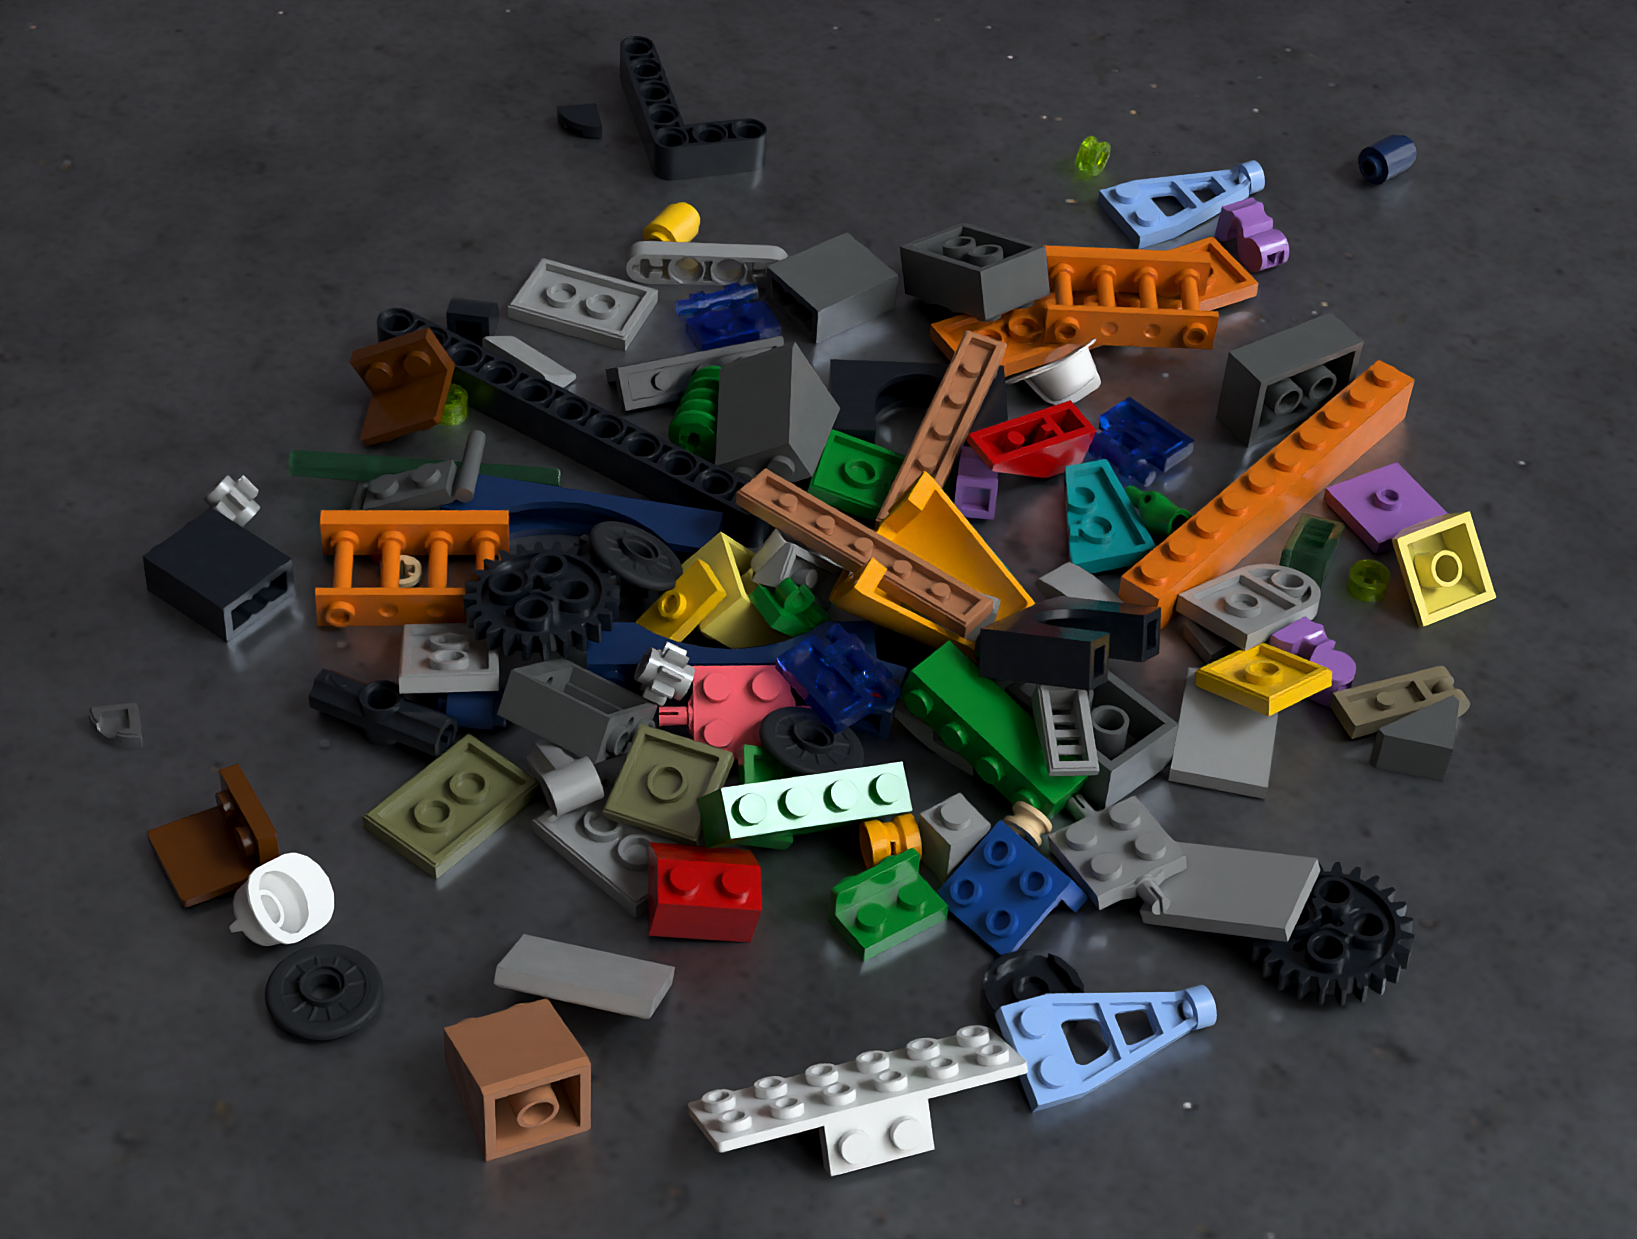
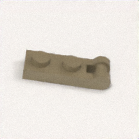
M1436 666L1333 692L1329 706L1351 739L1376 733L1379 728L1452 695L1459 700L1457 717H1460L1468 710L1470 701L1461 689L1453 687L1454 679L1446 667Z

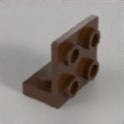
M429 327L353 351L350 364L372 393L360 435V441L364 446L379 442H389L396 437L419 430H429L441 422L455 364Z
M238 763L219 770L222 791L215 793L217 806L150 829L147 832L148 841L183 907H190L239 889L248 880V876L254 869L280 856L277 831Z

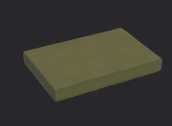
M468 733L363 816L364 829L437 880L541 795V785L535 778Z

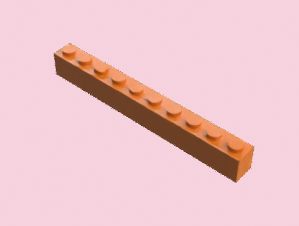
M1377 360L1121 576L1118 597L1128 604L1161 607V631L1180 614L1176 611L1178 594L1228 573L1405 419L1415 379L1402 373L1395 367Z

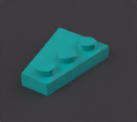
M1107 459L1065 466L1063 483L1069 562L1092 574L1133 566L1157 547Z

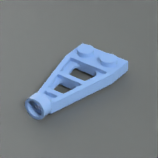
M1252 160L1238 164L1230 170L1141 179L1099 190L1098 204L1138 249L1174 239L1219 214L1222 206L1244 200L1249 197V194L1262 191L1265 185V177L1259 163ZM1211 189L1217 196L1202 203L1192 191ZM1174 196L1185 209L1173 216H1166L1151 198Z
M1198 985L1176 992L1045 994L1001 1006L995 1013V1017L1005 1042L1027 1061L1028 1072L1018 1076L1032 1112H1036L1082 1098L1191 1031L1214 1025L1217 1011L1213 996L1208 988L1204 985ZM1134 1011L1145 1012L1154 1035L1133 1045H1126L1114 1015ZM1073 1020L1096 1022L1108 1047L1106 1053L1086 1065L1075 1063L1061 1028L1063 1022Z

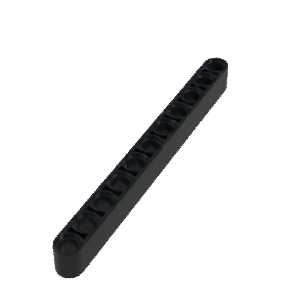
M390 308L378 315V343L429 327L455 364L448 396L654 502L723 512L722 533L746 548L761 547L771 535V524L736 504L737 491L748 483L743 478L407 309Z

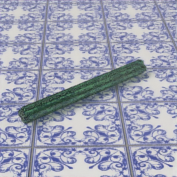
M294 449L289 455L288 471L292 477L370 482L385 474L394 475L417 469L427 463L436 464L447 460ZM454 461L457 468L461 467L462 461ZM493 463L480 464L478 474L561 487V471L558 468Z

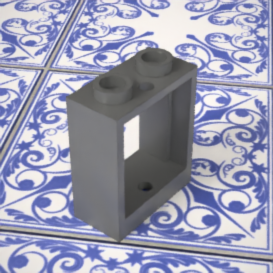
M561 657L512 669L497 715L581 757L587 756L592 763L596 764L627 754L639 724L655 728L653 718L658 704Z

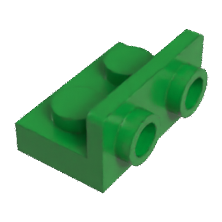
M910 848L898 855H890L880 861L878 865L856 876H848L842 879L831 889L828 922L863 962L947 919L948 905L918 873L920 854L914 848Z

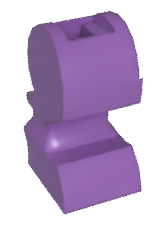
M1251 197L1222 206L1214 237L1220 241L1237 238L1239 260L1247 269L1258 272L1287 262L1289 258L1287 239L1280 230L1273 229V219L1265 214L1262 202H1257Z
M962 446L954 504L964 517L994 520L998 472L991 471L974 449L968 446Z
M1304 616L1271 635L1269 645L1332 670V686L1307 697L1309 700L1311 699L1316 703L1330 707L1333 692L1352 687L1356 664L1346 653L1334 650L1335 641L1328 639L1322 624L1314 623Z

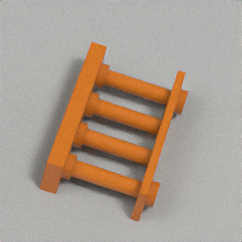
M1043 245L1046 246L1049 289H1055L1056 304H1047L1043 343L1085 344L1095 338L1096 341L1091 345L1213 350L1219 313L1218 311H1201L1198 296H1205L1211 266L1209 252ZM1072 290L1097 291L1098 306L1073 305ZM1114 292L1139 293L1141 308L1116 307ZM1156 294L1181 295L1183 310L1158 309Z
M321 510L320 532L323 555H334L332 588H315L318 626H404V624L467 623L463 595H466L465 588H447L448 555H476L475 570H484L483 560H495V555H499L500 550L509 553V510ZM382 554L380 588H351L353 555ZM401 555H429L428 588H399Z

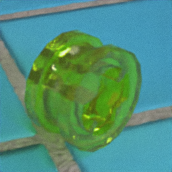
M1088 136L1078 150L1075 161L1076 167L1080 170L1088 168V172L1091 175H1099L1108 162L1111 145L1106 141L1098 143L1096 137Z
M450 383L440 425H457L467 418L468 393L460 385Z
M1369 559L1360 560L1354 563L1349 571V578L1346 583L1347 590L1350 595L1360 601L1377 602L1385 597L1391 576L1388 568L1381 562ZM1370 579L1373 580L1372 584L1365 583L1364 580Z

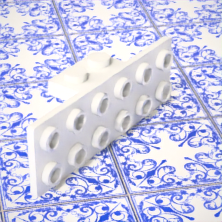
M972 1025L959 1029L957 1035L938 1040L920 1038L909 1042L906 1048L890 1052H864L858 1055L855 1061L839 1065L829 1063L813 1065L806 1069L804 1074L788 1078L779 1076L765 1077L756 1081L754 1086L737 1091L727 1089L714 1090L706 1093L701 1100L688 1103V1111L690 1117L717 1152H725L819 1127L824 1169L830 1176H835L934 1150L928 1099L1026 1074L1028 1068L1027 1061L991 1028Z

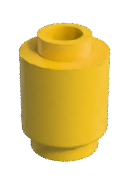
M678 202L670 204L644 228L643 240L690 242L698 233L700 226L699 214L688 203Z

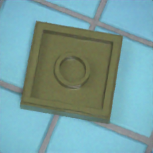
M639 724L603 808L604 817L687 845L699 846L704 832L697 799L723 788L734 762L733 753Z

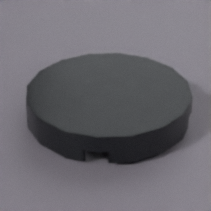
M1021 949L1003 954L989 964L980 986V1008L988 1023L1002 1034L995 1017V1013L1001 1006L1045 994L1084 993V984L1076 970L1061 957L1048 953V957H1044L1042 955H1034L1035 950ZM1079 1020L1063 1022L1061 1028L1064 1035L1074 1029Z

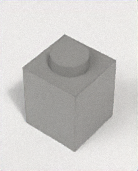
M960 793L946 799L919 815L918 828L922 844L921 860L945 884L990 832L991 824Z

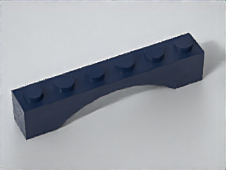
M478 474L474 497L470 502L463 503L456 499L452 503L440 506V510H509V540L538 535L581 537L583 534H586L589 537L592 528L601 522L616 521L627 523L643 529L662 541L673 551L681 564L719 532H722L723 512Z
M825 621L809 632L787 641L762 647L742 649L705 648L677 642L655 634L635 622H613V630L611 632L601 631L602 641L600 643L586 640V669L641 697L643 691L640 690L642 683L634 680L637 665L649 647L662 650L666 641L687 651L686 656L689 657L687 664L690 666L790 665V685L793 696H797L798 684L815 641L877 659L874 626L870 621ZM692 683L684 697L691 696Z

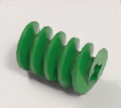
M713 365L702 367L694 372L668 427V437L671 443L707 461L716 457L719 375L721 367Z

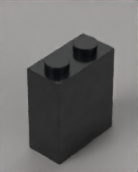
M210 508L195 520L188 522L178 532L143 555L147 590L226 643L295 593L292 558L214 508Z

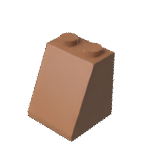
M547 998L531 1003H519L507 1010L483 1017L464 1019L455 1025L444 1028L445 1062L486 1162L591 1130V1063L582 1047Z

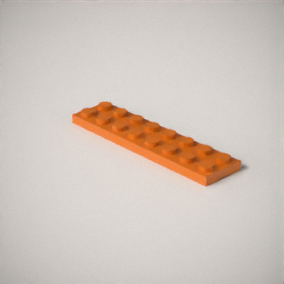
M1213 236L1166 250L1210 253L1211 266L1205 296H1198L1201 311H1211L1255 297L1257 294L1259 283ZM1050 289V295L1033 301L1034 304L1024 309H1012L1002 313L1001 318L995 321L980 322L976 320V317L964 313L932 323L929 335L930 339L950 362L966 330L1006 343V352L1000 364L1004 366L1005 377L1059 360L1083 345L1043 343L1047 304H1056L1055 289ZM1072 290L1073 305L1098 306L1097 291ZM1114 292L1116 307L1141 308L1139 293ZM1156 294L1158 309L1183 310L1181 295ZM1090 345L1088 346V349L1090 350L1103 345Z

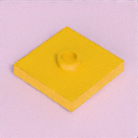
M1263 642L1246 651L1240 649L1196 670L1195 686L1266 716H1271L1332 686V670Z

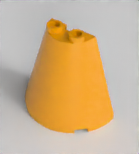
M926 471L888 509L889 514L880 522L877 529H872L874 532L974 590L999 598L1001 603L995 622L1036 604L933 477ZM873 557L855 574L845 568L843 569L829 596L831 603L838 609L935 649H939L950 640L979 667V662L975 658V642L962 638L901 607V601L877 588L887 569Z

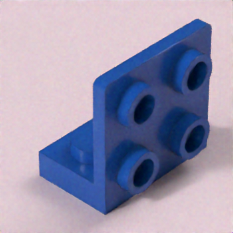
M1001 820L998 821L937 892L948 905V910L1001 956L1017 951L1051 910L1056 908L1061 901L1076 913L1089 898L1072 879Z

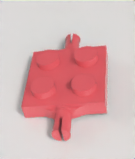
M790 665L692 666L695 668L688 706H659L658 722L659 727L688 726L692 740L732 752L734 756L732 765H738V750L744 744L763 747L759 737V728L765 716L779 708L796 706L795 699L791 693ZM825 705L797 706L811 708L825 713Z

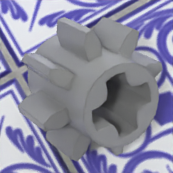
M226 474L202 498L210 506L207 510L214 508L242 527L260 509V506L253 500L259 494V490L244 475L234 482Z
M666 641L662 650L649 647L644 652L634 675V680L642 683L640 690L643 691V698L663 706L667 698H674L679 701L685 696L695 673V668L687 664L689 657L686 656V650Z

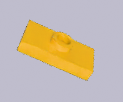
M697 559L676 580L675 587L672 590L665 591L635 623L655 634L682 642L727 596V593L709 565Z

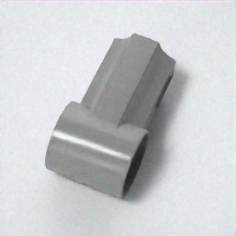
M545 738L534 742V748L526 759L530 772L540 783L546 801L556 817L604 797L600 778L593 763L587 756L579 759L573 752Z

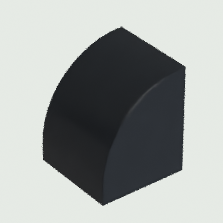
M452 298L446 312L447 330L483 347L482 340L484 337L495 335L500 319L499 307L496 302Z

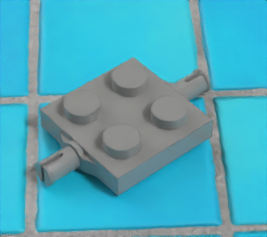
M1076 795V801L1073 797L1070 798L1066 804V809L1077 822L1049 834V848L1095 906L1101 910L1123 899L1141 897L1153 914L1159 915L1160 909L1164 913L1169 908L1171 901L1158 886L1165 879L1187 869L1186 854L1135 795L1098 812L1091 808L1082 795Z

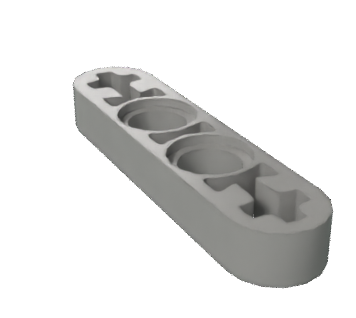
M640 241L631 245L627 251L626 271L632 280L644 284L766 288V264H774L787 258L788 255L783 249L771 245ZM682 258H690L695 260L698 265L693 269L686 270L681 269L675 263ZM641 259H648L649 265H641ZM663 259H668V267H663ZM730 259L738 262L740 266L733 271H725L720 269L717 264L723 260ZM747 262H752V270H747Z

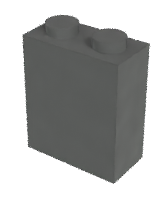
M845 232L767 266L765 299L817 344L895 309L899 275L871 253L865 245H862L848 232Z

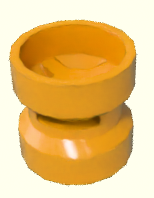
M911 813L895 815L890 822L882 823L877 819L862 821L859 824L860 849L867 869L878 865L880 861L890 855H898L910 848H914L920 854L921 860L922 844L917 822Z

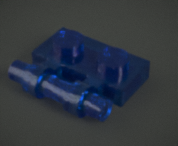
M739 282L725 285L724 290L707 294L704 291L690 293L689 298L675 301V311L678 317L692 314L694 316L686 319L685 332L697 351L780 336L781 325L764 300L754 303L747 302L759 298L758 288L755 283L740 285ZM726 306H728V308H729V309H724V310H720V311H716V312H713V311H712L713 309H718V308H722V307H726Z
M1128 397L1100 415L1098 428L1102 432L1099 434L1095 433L1089 446V454L1097 460L1107 459L1108 462L1118 468L1119 475L1128 481L1136 480L1143 486L1148 487L1154 481L1156 473L1147 466L1152 464L1162 472H1166L1193 453L1195 440L1131 397ZM1122 444L1132 452L1128 454L1120 449L1118 445Z
M835 624L825 635L831 645L827 647L814 634L777 656L775 669L835 734H838L875 710L876 699L870 693H878L886 703H891L899 697L901 689L892 680L893 673L882 662L876 663L864 651L865 643L855 633L849 634L840 624ZM842 663H850L859 674L854 676Z

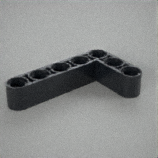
M630 36L621 41L620 82L652 172L656 177L667 181L748 173L758 171L764 167L766 161L767 127L763 122L752 118L685 125L653 41L644 36Z

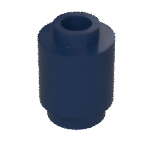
M1390 135L1364 148L1360 152L1358 157L1360 172L1370 183L1382 184L1411 168L1417 157L1416 147L1413 141L1405 135Z
M499 684V691L439 692L438 711L457 718L458 727L493 731L496 726L507 727L509 720L497 715L506 687H500Z

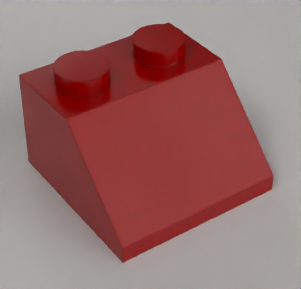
M649 842L648 936L751 943L762 912L761 867L750 849L723 847L707 849L706 846Z

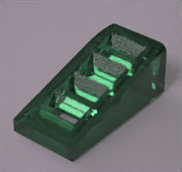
M1302 513L1282 550L1279 565L1306 574L1321 589L1346 525L1334 520Z

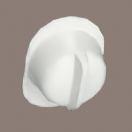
M1094 338L1055 362L1005 381V385L1025 380L1045 402L1053 405L1070 400L1073 403L1079 401L1096 390L1101 384L1096 366L1088 349V346L1094 343L1096 339Z
M294 852L284 854L254 869L248 876V880L236 891L233 899L236 920L230 925L229 929L231 933L243 931L252 942L261 946H272L280 943L287 945L302 940L323 928L331 919L334 910V892L329 878L319 864L302 854Z

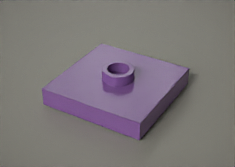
M1397 462L1327 487L1323 498L1375 554L1394 548L1392 539L1402 529L1438 515L1448 514Z

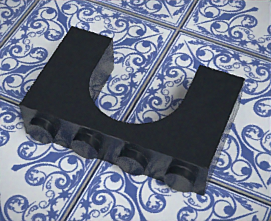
M830 359L828 391L840 407L832 429L875 444L876 421L883 414L902 407H923L929 409L950 364ZM999 366L997 376L989 387L969 433L1008 421L1004 366ZM965 439L963 446L971 447Z
M1058 595L1052 596L980 628V634L975 642V658L979 662V677L1090 691L1108 681L1109 659L1143 663L1159 654L1161 607Z

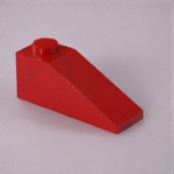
M1070 400L968 433L966 441L991 471L1049 478L1063 473L1065 466L1081 464L1097 430Z

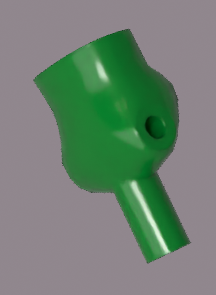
M1133 485L1124 489L1133 506L1139 510L1147 531L1157 540L1164 541L1193 516L1188 510L1177 507L1163 494L1156 491L1143 492Z

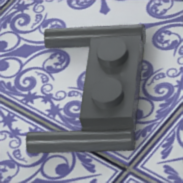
M478 430L471 431L468 434L462 465L458 468L453 459L436 464L427 463L417 469L394 475L385 474L378 477L380 464L374 459L364 460L350 510H425L452 503L456 499L463 503L470 502L474 497L486 441L485 434Z

